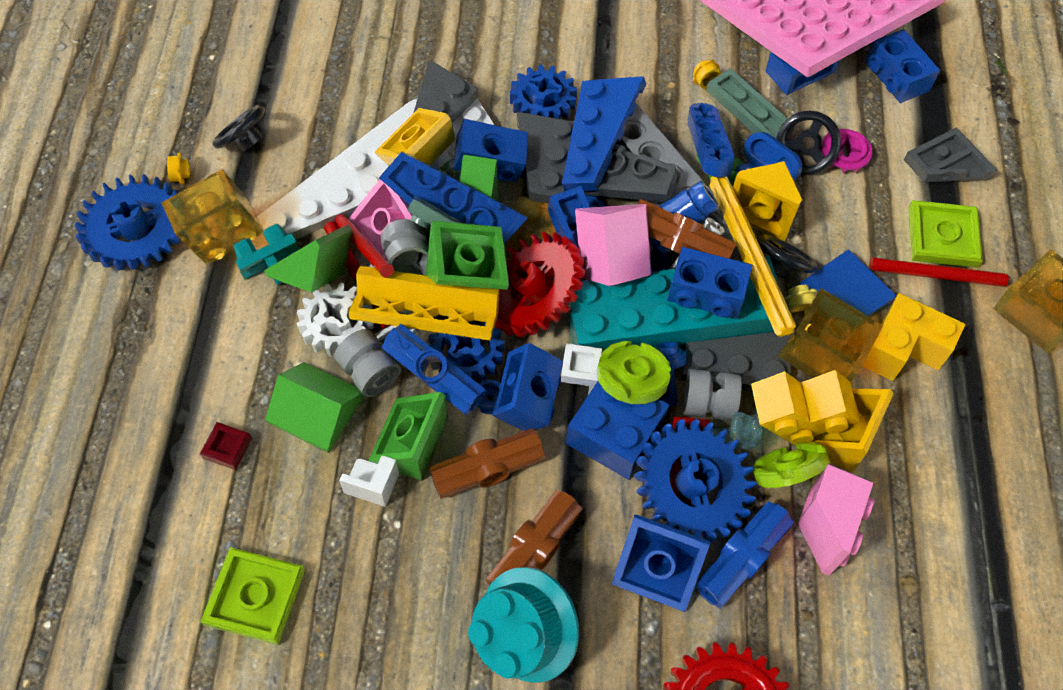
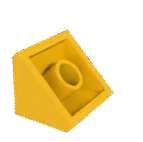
M418 108L374 153L388 166L401 151L431 165L456 140L451 118L447 113Z
M785 162L739 171L733 190L750 226L785 242L802 201Z
M852 389L860 421L850 424L849 428L843 432L824 433L815 436L812 441L824 445L830 463L853 473L870 448L894 393L891 389Z

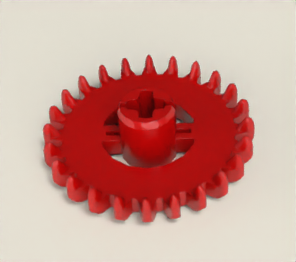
M543 231V241L536 235L531 234L532 246H529L524 240L520 239L519 243L522 246L520 253L508 247L512 255L511 261L506 260L509 287L508 289H500L496 328L504 331L509 336L516 334L518 337H524L527 333L532 336L538 333L539 328L544 331L549 329L552 320L555 323L560 321V314L562 312L568 313L570 310L568 304L577 300L578 296L575 294V291L582 288L583 283L580 279L585 275V270L582 268L584 258L580 255V249L568 237H562L554 232L552 238L547 232Z
M713 642L711 645V655L704 648L697 647L695 650L697 661L688 655H684L681 660L686 670L678 667L671 669L670 673L676 678L678 683L666 682L663 685L664 690H705L709 685L717 681H732L745 687L742 690H786L790 687L788 682H776L775 678L780 672L778 667L769 670L765 669L767 661L765 655L760 656L754 661L752 659V649L749 646L740 655L733 642L728 644L726 653H723L717 642Z

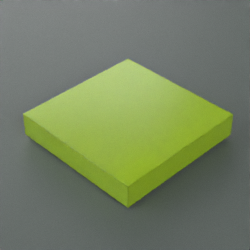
M911 201L908 206L911 261L976 268L980 266L983 261L977 207Z
M230 547L200 623L207 627L279 645L305 573L304 566Z

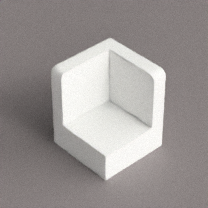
M566 343L561 382L589 386V395L598 381L597 366L602 348Z
M381 456L378 464L360 458L357 459L350 476L342 474L339 480L343 492L386 507L399 476L397 462L395 459Z

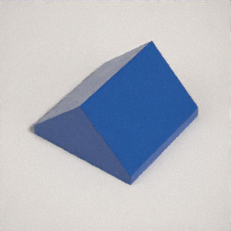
M635 514L611 584L685 612L708 552L710 541Z

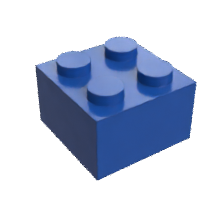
M597 381L568 425L566 444L629 480L638 466L636 463L637 458L645 455L642 451V446L645 443L652 444L651 435L656 431H660L670 405L660 399L647 404H629L619 401L606 393Z

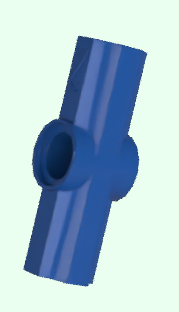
M403 324L393 328L385 337V341L381 346L385 352L421 379L426 386L436 392L443 393L446 396V400L467 416L480 404L487 392L486 389ZM433 362L442 363V370L437 376H426V368L429 364Z
M767 501L743 530L740 528L720 551V557L699 578L695 588L709 604L721 609L746 579L750 580L769 558L771 549L776 543L778 544L794 523L789 513L783 507Z

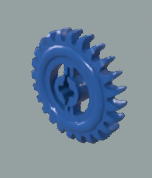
M130 174L128 186H124L121 180L116 177L115 190L108 187L106 183H103L106 195L101 196L95 191L91 192L96 204H90L83 200V205L89 213L84 214L81 211H77L78 218L84 224L79 222L74 224L79 232L76 234V239L81 244L83 252L88 254L93 262H101L103 267L106 268L114 265L116 270H123L128 265L131 270H135L139 263H142L144 267L150 266L151 259L159 262L163 259L161 255L163 252L167 254L173 252L171 244H179L182 241L179 234H183L187 230L184 224L189 218L185 212L187 206L181 199L179 191L173 190L169 182H166L163 188L158 177L154 178V183L151 185L148 177L143 174L142 182L137 184L133 175ZM142 207L149 208L150 210L144 212ZM155 225L154 229L149 233L150 226ZM123 236L131 242L118 241L115 238Z
M681 419L676 423L675 431L672 429L671 424H666L662 428L663 437L660 432L656 431L651 435L652 444L645 443L642 446V451L647 457L640 456L637 458L636 463L644 471H638L634 474L636 480L643 482L644 486L639 487L636 492L638 495L647 496L648 498L642 504L643 509H654L655 512L651 520L657 522L663 519L664 525L686 533L689 532V534L702 538L703 535L704 539L711 543L717 538L715 532L720 537L725 538L730 535V530L727 526L732 529H738L742 526V522L736 516L745 518L750 515L751 511L745 509L742 504H751L756 500L755 496H750L745 491L754 488L757 482L748 481L744 476L754 471L755 467L741 466L740 463L749 453L734 454L733 451L739 443L738 439L728 444L724 443L727 429L713 436V422L708 423L700 431V421L695 419L690 423L687 430L685 420ZM677 458H680L682 469L677 473L675 479L676 488L683 497L691 500L693 507L683 503L674 494L670 485L669 473L672 464ZM719 482L717 497L710 505L707 493L712 491Z

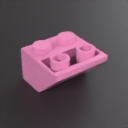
M829 464L810 489L798 521V526L821 572L830 576L838 566L844 567L850 554L856 555L863 539V533L858 531L861 520L866 521L868 519L875 499L869 497L873 482Z

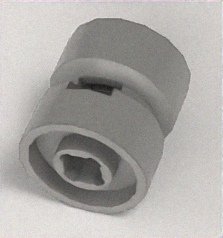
M398 219L389 223L381 233V246L385 259L393 266L394 271L426 276L428 245L423 228L410 219Z
M361 329L346 337L334 353L336 362L346 374L352 375L351 378L355 386L365 397H373L388 389L397 380L401 372V366L381 348L383 344L369 329Z
M688 369L683 397V415L705 417L707 413H711L714 419L736 421L741 398V376L720 372L716 377H712L709 371Z

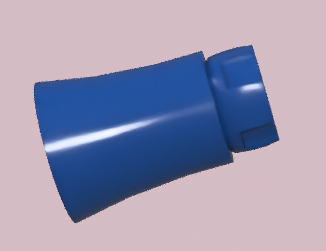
M702 181L693 185L689 190L685 188L673 198L659 205V207L672 214L675 212L700 224L708 218L707 216L714 213L720 207L712 192ZM649 236L650 241L662 254L666 255L671 250L662 246L660 241Z

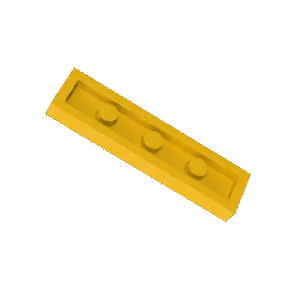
M359 267L356 273L357 295L349 309V319L392 326L403 324L411 329L491 340L498 317L500 289L435 284L425 275L394 271L390 277L385 278L375 268ZM364 304L379 306V308L376 309H366L362 307ZM403 310L413 311L414 313L406 315L399 314L398 312ZM442 315L448 316L449 318L445 320L434 319L433 317ZM475 320L486 322V325H471L468 322Z

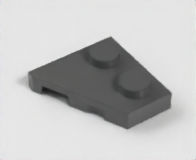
M431 60L428 62L414 112L418 108L447 113L453 123L478 98V88Z
M957 127L908 151L904 158V161L923 182L989 180L997 171Z

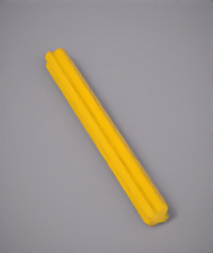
M712 176L709 186L720 206V211L733 240L737 243L736 246L743 262L752 265L750 278L775 334L779 337L793 334L796 323L728 177Z

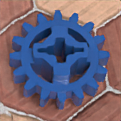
M539 65L538 71L528 67L526 76L518 73L517 81L511 82L510 104H513L514 113L522 112L561 119V116L569 118L570 110H575L577 88L574 87V79H566V71L564 70L558 74L555 73V66H551L549 71L544 70L543 65Z
M475 320L468 322L471 325H486V322L482 323ZM499 328L493 330L491 340L444 333L429 334V343L433 349L443 354V347L447 345L448 356L446 359L470 378H477L480 383L485 381V373L493 376L497 374L495 364H503L504 340H500L501 330ZM485 341H487L490 347L488 354L485 353ZM431 363L432 370L439 369L440 373L442 370V363Z

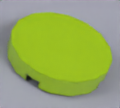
M621 341L610 345L602 352L597 366L598 382L605 392L615 399L629 404H647L658 400L667 391L671 378L670 363L662 352L651 345L641 343L638 346L631 345L632 341Z
M801 442L796 445L797 450L788 452L786 447H781L765 454L754 464L755 469L753 473L757 484L764 488H779L804 482L820 474L830 463L824 445L816 442Z

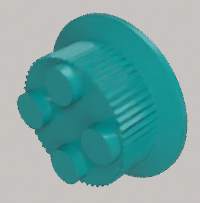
M518 567L505 571L494 579L484 596L476 604L475 612H473V617H471V625L468 628V637L471 643L475 645L474 648L479 653L481 661L488 666V669L491 668V671H495V674H499V676L506 679L516 678L525 682L541 683L559 676L572 662L579 642L578 617L573 602L566 590L549 574L531 567Z

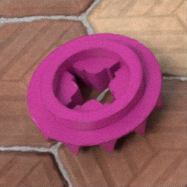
M839 129L841 149L845 144L849 156L845 157L840 149L837 159L830 168L839 167L843 173L847 170H852L856 173L861 167H866L872 156L871 144L859 132L850 129ZM830 133L826 134L822 140L820 150L824 157L828 155L831 148Z

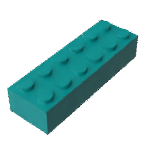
M767 256L765 259L778 284L770 256ZM675 269L654 271L649 276L613 286L590 280L581 281L583 283L582 288L575 291L578 298L575 302H569L570 310L566 313L572 344L602 348V352L610 345L621 341H632L631 345L638 346L641 343H645L657 349L656 346L660 343L672 341L677 342L679 348L685 349V345L688 342L774 332V329L751 278H749L744 302L738 318L718 317L709 311L694 307L684 308L675 302L667 301ZM687 279L688 282L697 283L693 280ZM722 288V290L725 292H731L728 289Z

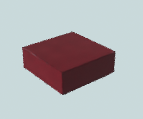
M216 422L200 455L205 460L236 470L252 440V436L248 432Z

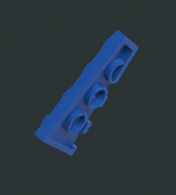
M644 76L582 81L562 180L565 191L578 186H582L583 191H597L612 160L613 155L611 152L616 142H620L624 134V124L628 116L633 115L637 106L635 101L639 93H643L647 85Z
M403 151L400 152L379 177L380 180L409 205L416 195L464 224L501 227L504 244L527 219V216Z

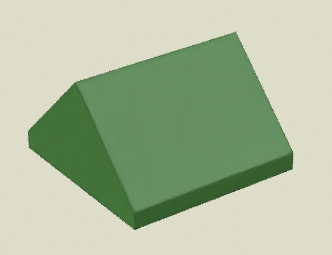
M432 221L426 276L439 285L508 289L509 281L502 228Z
M348 224L313 241L265 269L264 272L267 277L311 293L344 274L350 236L352 234L350 225Z
M303 362L278 374L265 420L267 423L329 453L365 396L356 386Z
M441 392L396 398L368 461L378 464L381 456L395 459L399 474L422 481L448 419L446 396Z

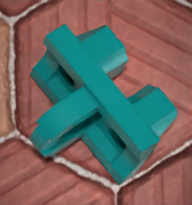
M276 223L263 231L268 245L259 250H256L250 238L235 243L233 246L238 259L235 262L244 280L264 271L298 251L297 242L292 233L287 235L283 228ZM274 279L277 285L283 283Z

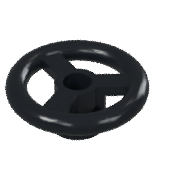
M256 105L241 114L214 138L212 142L213 147L221 149L234 141L242 151L250 148L263 136L253 125L264 115L265 108L262 105Z
M801 111L790 116L781 125L776 139L789 149H798L804 155H811L816 162L815 165H802L800 175H814L823 172L835 162L841 149V134L836 123L829 116L818 111ZM806 120L813 121L810 129L802 131L796 140L785 141L788 132L794 125ZM822 125L827 128L831 136V148L826 157L819 150L822 145V137L819 134ZM805 137L814 139L815 144L812 148L808 149L803 146L802 141Z
M761 234L756 237L761 250L770 255L777 277L787 280L793 269L805 273L817 271V263L796 247L769 235Z

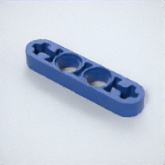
M707 103L692 104L689 107L687 124L702 170L714 177L729 176L732 173L735 155L718 110L713 105Z

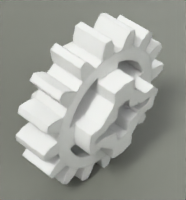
M329 283L325 285V292L320 293L318 290H315L312 300L303 298L302 302L305 309L297 310L299 318L297 327L300 334H302L304 343L306 345L312 343L316 353L325 348L327 355L332 357L334 350H336L339 344L352 333L361 329H374V323L349 319V309L357 295V287L353 286L349 291H346L344 283H340L335 290H332ZM364 304L362 307L366 309H373L372 305Z

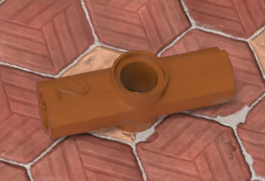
M642 199L637 203L647 205L649 236L660 241L662 246L679 254L681 248L685 247L730 259L737 243L703 228L704 225L675 212L672 214Z
M534 428L499 441L495 439L478 441L468 447L464 454L434 464L429 467L437 493L440 499H443L477 485L481 488H486L499 484L511 472L545 460V453L537 432H535Z
M556 490L532 521L530 519L527 520L519 528L510 542V549L489 573L486 582L490 585L500 574L513 568L531 567L543 570L557 552L561 544L560 540L581 515L583 508L572 496L566 492Z

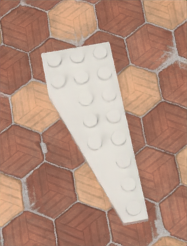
M478 98L452 123L455 139L464 119L494 125ZM417 99L409 101L257 216L256 219L262 233L266 228L277 223L287 235L292 233L296 240L323 229L324 225L327 222L334 221L337 215L343 214L349 218L380 180L379 177L388 168V165L374 152L413 114ZM456 140L430 166L449 176L460 173L461 171L454 170Z

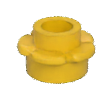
M704 60L698 63L694 68L693 83L695 85L699 84L703 89H707L708 82L722 74L719 64L714 60Z
M178 152L177 156L167 157V172L170 182H179V184L183 185L184 178L191 177L189 159H182V154Z

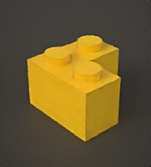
M898 293L885 314L860 366L891 381H894L909 357L939 370L954 351L965 323Z
M836 370L803 382L798 381L784 371L751 384L760 425L791 444L797 445L801 442H812L815 436L824 433H840L847 430L850 424L860 421L851 383Z

